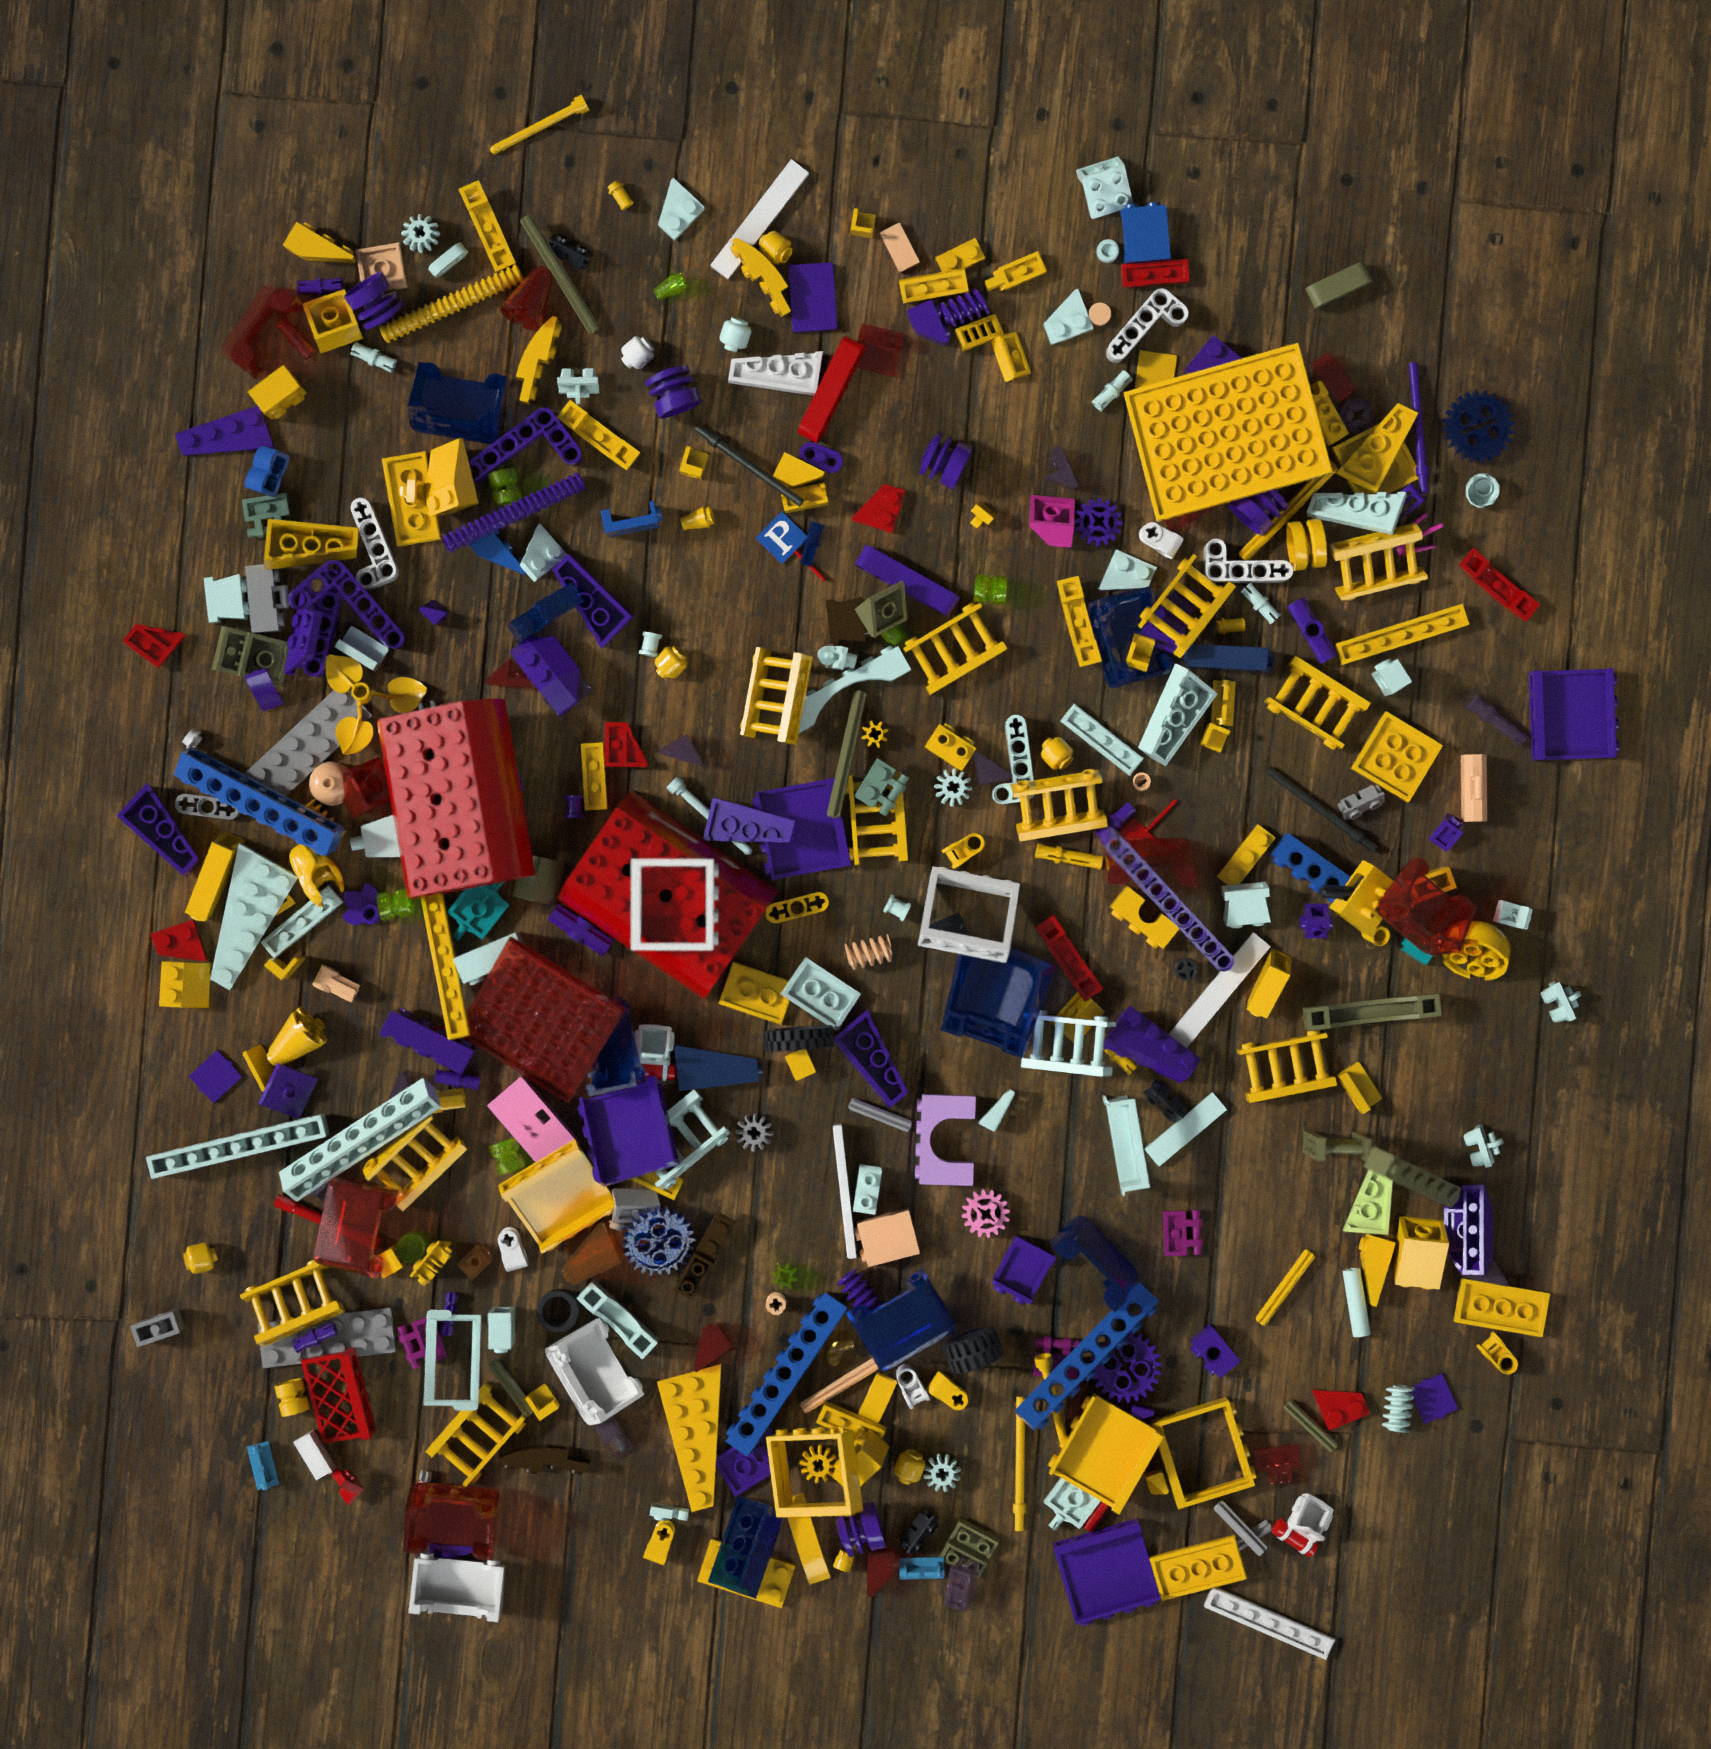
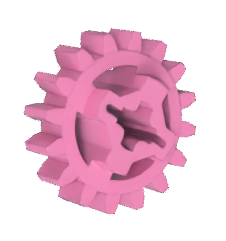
M981 1189L980 1195L974 1191L973 1199L966 1198L969 1204L962 1205V1208L967 1210L966 1213L961 1214L962 1218L968 1219L964 1222V1225H971V1233L977 1230L978 1237H981L982 1233H986L987 1238H990V1232L992 1231L998 1235L997 1229L999 1227L1005 1229V1226L1002 1224L1003 1221L1009 1222V1218L1005 1214L1009 1213L1010 1210L1004 1208L1007 1201H1000L1002 1196L1000 1193L993 1196L994 1191L992 1189L989 1191V1194H986L984 1189ZM981 1199H991L988 1203L978 1202ZM997 1205L1000 1207V1218L995 1215ZM972 1208L976 1211L977 1215L974 1221L971 1219ZM979 1208L984 1210H987L989 1208V1213L993 1219H991L990 1217L988 1218L987 1216H984L982 1218V1213ZM985 1223L993 1224V1226L988 1228L981 1227Z

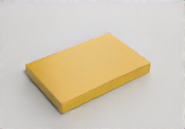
M733 962L719 1004L782 1025L790 1000L781 995V992L789 980Z

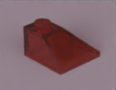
M379 757L343 772V802L352 819L369 813L391 801L386 771Z

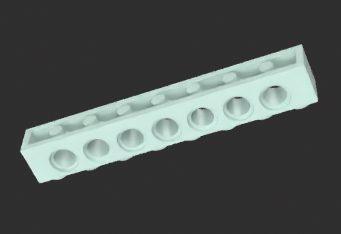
M424 1078L420 1079L281 1170L279 1175L283 1192L296 1202L440 1109L441 1105L436 1088Z
M325 1113L153 1154L146 1157L151 1179L327 1137L330 1135Z

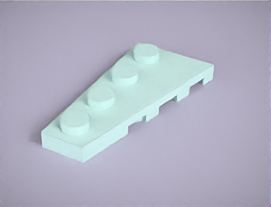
M1364 492L1354 493V495L1314 493L1307 510V516L1393 535L1407 495L1406 492H1398L1397 494L1377 492V494L1365 495Z

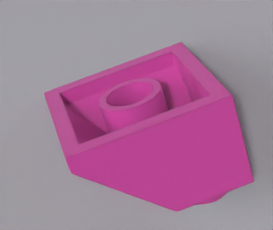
M1030 495L1029 526L1049 546L1071 547L1074 532L1075 499Z

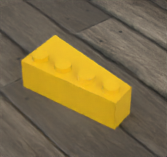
M268 519L264 570L325 563L328 560L356 559L359 528Z

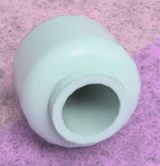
M731 317V320L724 322L719 339L725 344V349L737 352L738 349L747 347L751 328L748 326L747 321Z

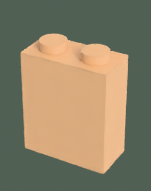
M908 1208L857 1221L858 1227L854 1228L857 1241L861 1240L863 1249H859L862 1262H867L868 1267L920 1254Z

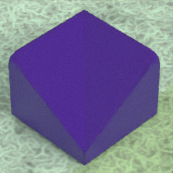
M435 600L429 601L420 608V612L436 626H439L449 615Z
M1132 1403L1129 1413L1147 1424L1151 1422L1154 1416L1152 1407Z

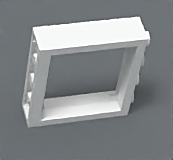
M631 859V950H714V945H718V932H714V923H718V909H714V900H718V887H714V877H718L719 872L718 864H714V859ZM642 866H706V943H642Z
M932 867L918 946L1006 963L1010 950L1020 884L1014 883L1011 880L994 879L986 875H974L966 871L959 872L945 867ZM936 883L1010 897L1003 943L930 929L929 922Z

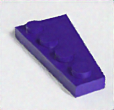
M258 406L175 434L183 456L243 450L251 451L258 449L260 446L275 449L264 414Z
M713 797L702 841L793 842L798 820Z

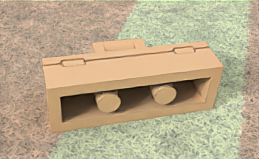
M1486 754L1461 755V820L1463 822L1487 821Z

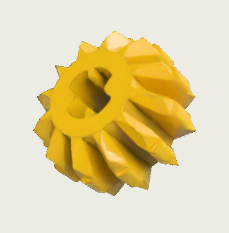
M821 1444L818 1445V1451H815L814 1447L810 1446L811 1454L806 1451L802 1453L806 1459L800 1460V1465L805 1466L801 1469V1473L809 1472L807 1480H811L815 1476V1483H819V1477H822L824 1482H827L828 1477L826 1474L832 1476L834 1473L831 1468H835L834 1464L836 1462L832 1461L836 1459V1455H828L830 1453L829 1447L823 1452ZM818 1459L822 1460L823 1467L820 1468L819 1466V1468H816L815 1460L817 1462Z

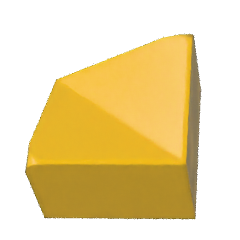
M1158 1468L1144 1473L1151 1494H1168L1169 1490L1161 1469Z

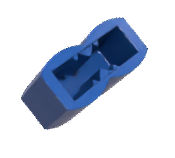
M260 446L255 453L253 467L246 476L245 487L254 492L274 497L279 490L281 476L288 467L289 456L278 450Z

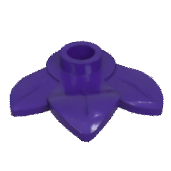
M365 883L361 893L356 891L344 893V901L349 910L344 913L342 918L347 923L352 925H358L363 922L375 924L380 921L382 909L378 905L380 897L375 887ZM369 909L375 911V915L372 918L367 914Z

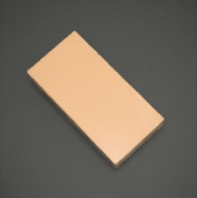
M900 222L880 232V236L899 273L920 264Z

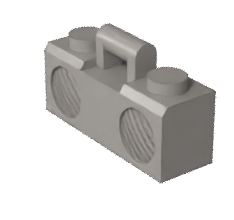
M264 564L245 566L252 633L282 632L281 626H285L284 613H280V609L290 608V605L288 603V585L277 586V582L281 581L279 568L264 570ZM277 591H279L280 604L276 602Z

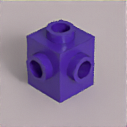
M1305 904L1304 916H1300V929H1304L1305 938H1328L1329 929L1333 928V918L1329 915L1328 904Z

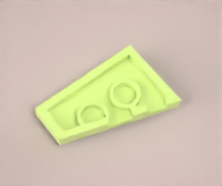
M1368 1169L1343 1231L1388 1235L1392 1180Z

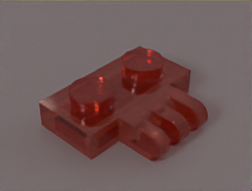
M1297 1443L1253 1449L1257 1473L1267 1471L1270 1486L1274 1485L1275 1482L1273 1476H1277L1278 1484H1283L1282 1475H1286L1287 1483H1292L1290 1468L1301 1467Z

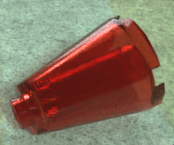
M539 266V268L534 267L503 302L500 311L505 318L514 324L517 321L523 323L522 328L538 331L543 324L553 282L550 270Z

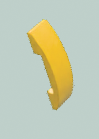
M478 180L459 188V192L495 272L516 264L480 181Z
M569 400L557 416V419L626 471L640 455L639 451L623 439H620L571 400Z
M1079 576L1057 581L1066 623L1079 666L1084 667L1102 662L1086 609Z
M804 1493L792 1496L793 1504L807 1503ZM811 1516L787 1517L809 1584L831 1578Z

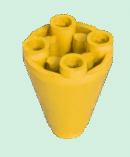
M299 1007L289 1016L270 1046L269 1052L266 1054L267 1059L274 1066L277 1063L285 1065L321 1047L327 1041L323 1031L325 1024L319 1018L314 1019L305 1008Z

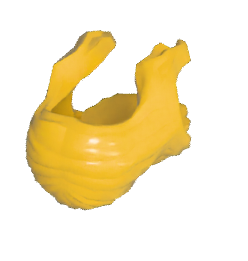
M298 844L291 850L289 858L294 873L297 875L304 893L316 906L324 907L322 897L318 891V888L324 882L333 880L341 893L344 891L343 877L338 866L330 858L315 853L314 849L306 845Z

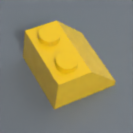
M345 289L302 304L321 353L363 339L353 310L344 299Z
M162 961L159 1006L209 1008L212 963Z

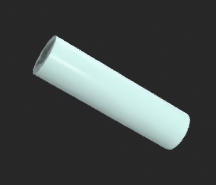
M1360 1268L1342 1270L1353 1337L1368 1336L1371 1333Z

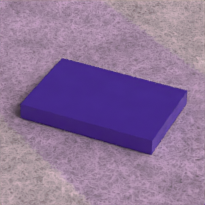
M833 262L788 265L793 333L837 330Z
M769 1426L748 1457L733 1446L717 1455L716 1467L735 1497L771 1475L766 1440L767 1436L775 1434L771 1426ZM787 1453L788 1464H790L792 1460Z

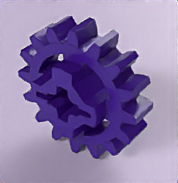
M1098 498L1097 503L1089 499V506L1083 503L1081 505L1083 512H1076V515L1080 518L1074 520L1075 524H1079L1075 532H1082L1079 539L1082 540L1086 537L1088 539L1087 545L1094 541L1095 547H1098L1102 541L1106 546L1108 538L1114 541L1116 538L1113 534H1120L1121 531L1117 526H1121L1123 522L1118 521L1117 518L1122 514L1115 513L1117 506L1110 507V500H1107L1104 504L1101 498ZM1093 508H1102L1105 511L1096 512ZM1085 515L1086 518L1089 520L1087 528L1084 527ZM1110 517L1113 520L1112 529L1108 526V519ZM1094 518H1096L1097 520L1101 518L1103 520V522L1101 523L1103 527H1101L1100 525L1095 527ZM1093 532H1098V533H1101V534L1104 535V536H1102V537H1095V536H1092L1091 534H1092Z

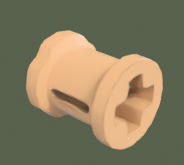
M779 1292L771 1293L766 1302L767 1310L773 1315L781 1314L786 1308L785 1296ZM777 1298L778 1302H782L779 1304V1308L770 1305V1303H773V1299Z

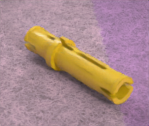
M1037 844L1035 858L1052 860L1056 864L1063 862L1099 870L1102 867V855L1062 849V846L1055 848Z

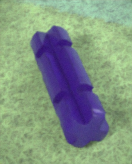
M448 1292L446 1294L445 1301L447 1304H445L444 1310H449L452 1315H456L458 1293ZM442 1321L440 1334L451 1336L454 1327L452 1324L455 1321Z

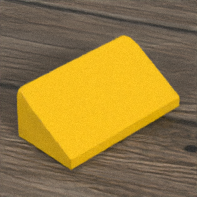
M1017 332L1000 335L991 341L1005 382L1031 374Z
M257 1045L243 1052V1056L259 1087L264 1092L274 1067L267 1059L263 1046Z

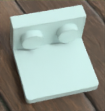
M1119 157L1076 170L1077 177L1084 188L1092 219L1120 211L1122 208H1125V205L1133 204L1125 165Z

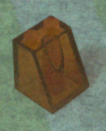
M606 1217L601 1219L563 1265L564 1270H562V1274L566 1282H571L572 1286L621 1264L624 1259Z

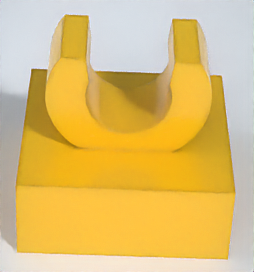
M407 480V487H399L398 496H404L408 503L425 505L426 483L418 480Z
M979 501L971 510L976 515L971 524L976 528L983 521L989 525L997 514L983 502Z

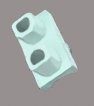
M593 368L583 369V377H574L573 369H562L561 376L557 377L559 394H567V398H575L576 404H581V398H589L590 394H599L598 377H596Z
M823 646L819 649L817 656L820 663L826 665L825 668L843 670L848 667L854 668L857 660V655L847 653L848 648L843 646Z
M1554 981L1550 983V987L1542 991L1541 996L1546 1004L1556 1000L1559 1006L1549 1011L1553 1022L1576 1019L1569 1002L1573 1008L1578 1007L1576 999L1581 996L1580 991L1573 993L1570 986L1565 987L1563 990L1560 982L1556 983Z
M1483 1124L1477 1125L1474 1130L1465 1133L1464 1139L1467 1146L1478 1144L1480 1151L1470 1154L1472 1165H1485V1168L1491 1167L1495 1162L1490 1148H1492L1494 1155L1500 1154L1498 1146L1504 1142L1502 1138L1496 1139L1494 1132L1487 1134L1488 1141Z

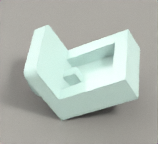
M1498 900L1493 921L1527 930L1531 920L1532 908Z

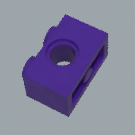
M1210 1324L1189 1340L1193 1345L1190 1348L1198 1359L1201 1356L1207 1362L1204 1366L1212 1376L1216 1373L1221 1378L1240 1362ZM1212 1347H1217L1219 1350L1218 1355L1213 1358L1208 1357V1350Z

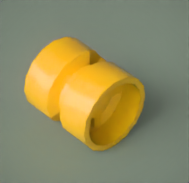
M303 1378L284 1381L274 1386L277 1398L281 1399L279 1408L282 1417L295 1415L310 1409L308 1398L303 1395L305 1391Z

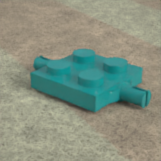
M504 882L498 883V885L496 883L491 886L486 885L466 889L462 892L447 912L460 925L452 937H456V940L460 941L465 932L468 931L474 933L482 940L510 906L497 892Z

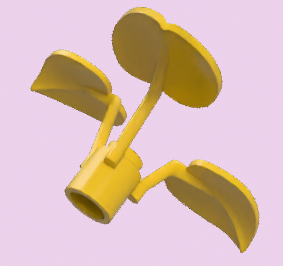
M328 655L325 669L330 687L341 694L347 693L352 687L351 694L357 702L358 719L351 716L345 717L339 721L335 730L336 740L341 747L342 753L345 755L360 752L368 746L373 738V726L367 721H362V704L368 703L372 695L390 699L391 707L399 713H409L418 707L427 693V688L421 682L408 677L395 678L389 682L387 689L390 695L370 690L365 683L360 682L363 677V668L357 660L347 656Z

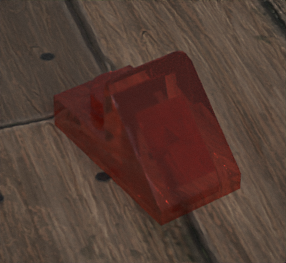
M508 659L485 679V684L532 689V681L527 678L526 674L514 673V677H511V659Z

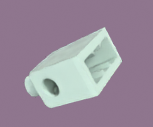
M393 815L361 826L362 836L350 838L352 850L365 849L366 857H400Z

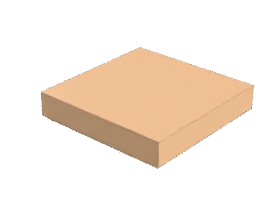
M399 242L355 250L361 282L371 275L382 271L391 283L384 292L408 288Z

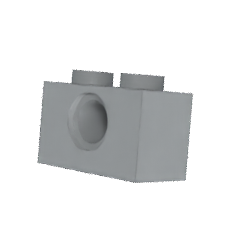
M178 1308L138 1321L130 1326L137 1347L185 1330Z

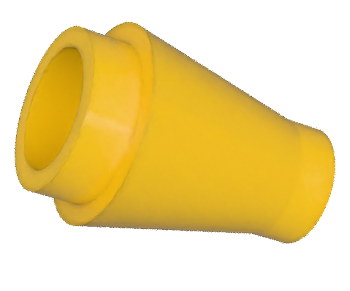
M703 506L687 516L681 517L683 529L710 528L711 525L715 524L711 507L705 508Z

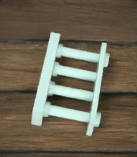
M1034 1010V1014H1025V1018L1035 1019L1033 1054H1030V1058H1022L1021 1067L1094 1076H1112V1067L1104 1066L1105 1062H1102L1105 1027H1116V1022H1109L1108 1017L1095 1016L1094 1020L1047 1015L1045 1010ZM1044 1020L1055 1021L1053 1056H1050V1060L1043 1059L1044 1055H1041ZM1064 1022L1076 1024L1073 1059L1070 1062H1064V1057H1062ZM1085 1025L1096 1026L1094 1059L1091 1061V1065L1084 1064L1082 1059Z
M692 1090L668 1110L671 1126H676L695 1151L687 1158H684L677 1150L680 1165H677L669 1173L665 1169L656 1171L660 1180L655 1185L659 1189L663 1190L664 1188L669 1189L677 1182L675 1180L716 1145L721 1146L728 1140L727 1136L731 1133L725 1127L719 1130L700 1107V1102L704 1098L696 1090ZM689 1111L694 1112L712 1135L703 1144L700 1143L683 1121V1116Z

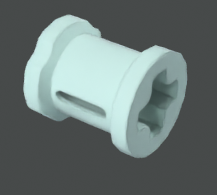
M643 632L644 640L639 654L658 657L659 639H662V635Z
M892 894L883 912H890L903 921L911 904H906L896 899L895 895Z

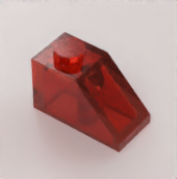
M718 1322L714 1325L709 1323L701 1329L702 1334L699 1336L694 1363L695 1372H698L733 1347L732 1341Z
M868 1547L867 1597H872L894 1576V1568H899V1555H895L894 1548H882L871 1551L870 1547Z

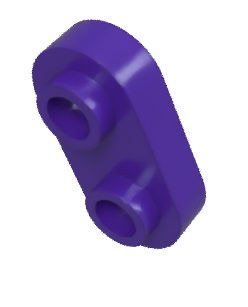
M813 442L805 443L800 449L801 461L826 473H836L842 467V457L834 450ZM808 451H813L815 456L808 458L806 454ZM829 459H834L836 464L834 466H829L827 464V461Z

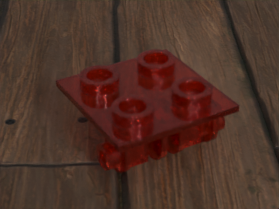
M862 323L858 342L865 344L866 349L857 368L895 377L905 334Z

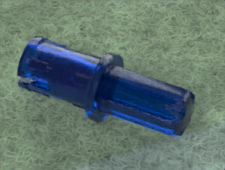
M810 522L806 540H803L805 547L800 561L803 566H812L816 549L821 546L819 542L824 525H821V523Z

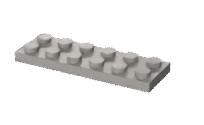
M333 690L244 774L287 797L316 767L322 764L340 747L335 735L336 726L339 721L349 716L358 719L357 702L352 696L351 691L349 690L347 693L341 694ZM362 704V721H368L373 715Z
M385 1307L344 1312L268 1346H260L263 1368L301 1364L303 1358L343 1352L347 1348L353 1347L356 1348L358 1357L396 1352L392 1308ZM282 1320L270 1321L269 1325L274 1328L281 1325L280 1322ZM330 1322L335 1323L338 1335L322 1341L318 1346L313 1345L299 1353L295 1352L291 1342L293 1339L309 1333V1330L313 1328L318 1329ZM258 1323V1333L260 1334L261 1327Z

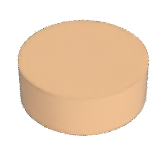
M1104 303L1092 305L1088 313L1091 323L1096 326L1105 325L1111 317L1110 308Z

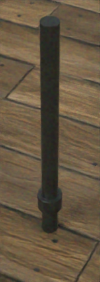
M697 425L695 432L705 438L710 446L723 451L800 507L805 500L725 443L717 433H711L702 425Z
M1271 766L1267 769L1265 774L1349 835V839L1354 843L1361 844L1371 853L1376 849L1377 845L1366 838L1361 830L1351 827Z

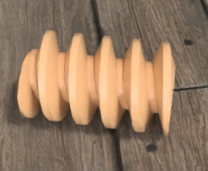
M888 934L886 941L881 936H878L877 943H875L873 938H869V945L864 940H861L860 947L855 942H852L851 949H849L847 944H845L848 962L853 970H857V963L862 968H865L866 961L871 966H874L875 959H877L879 964H883V957L888 962L892 960L893 954Z

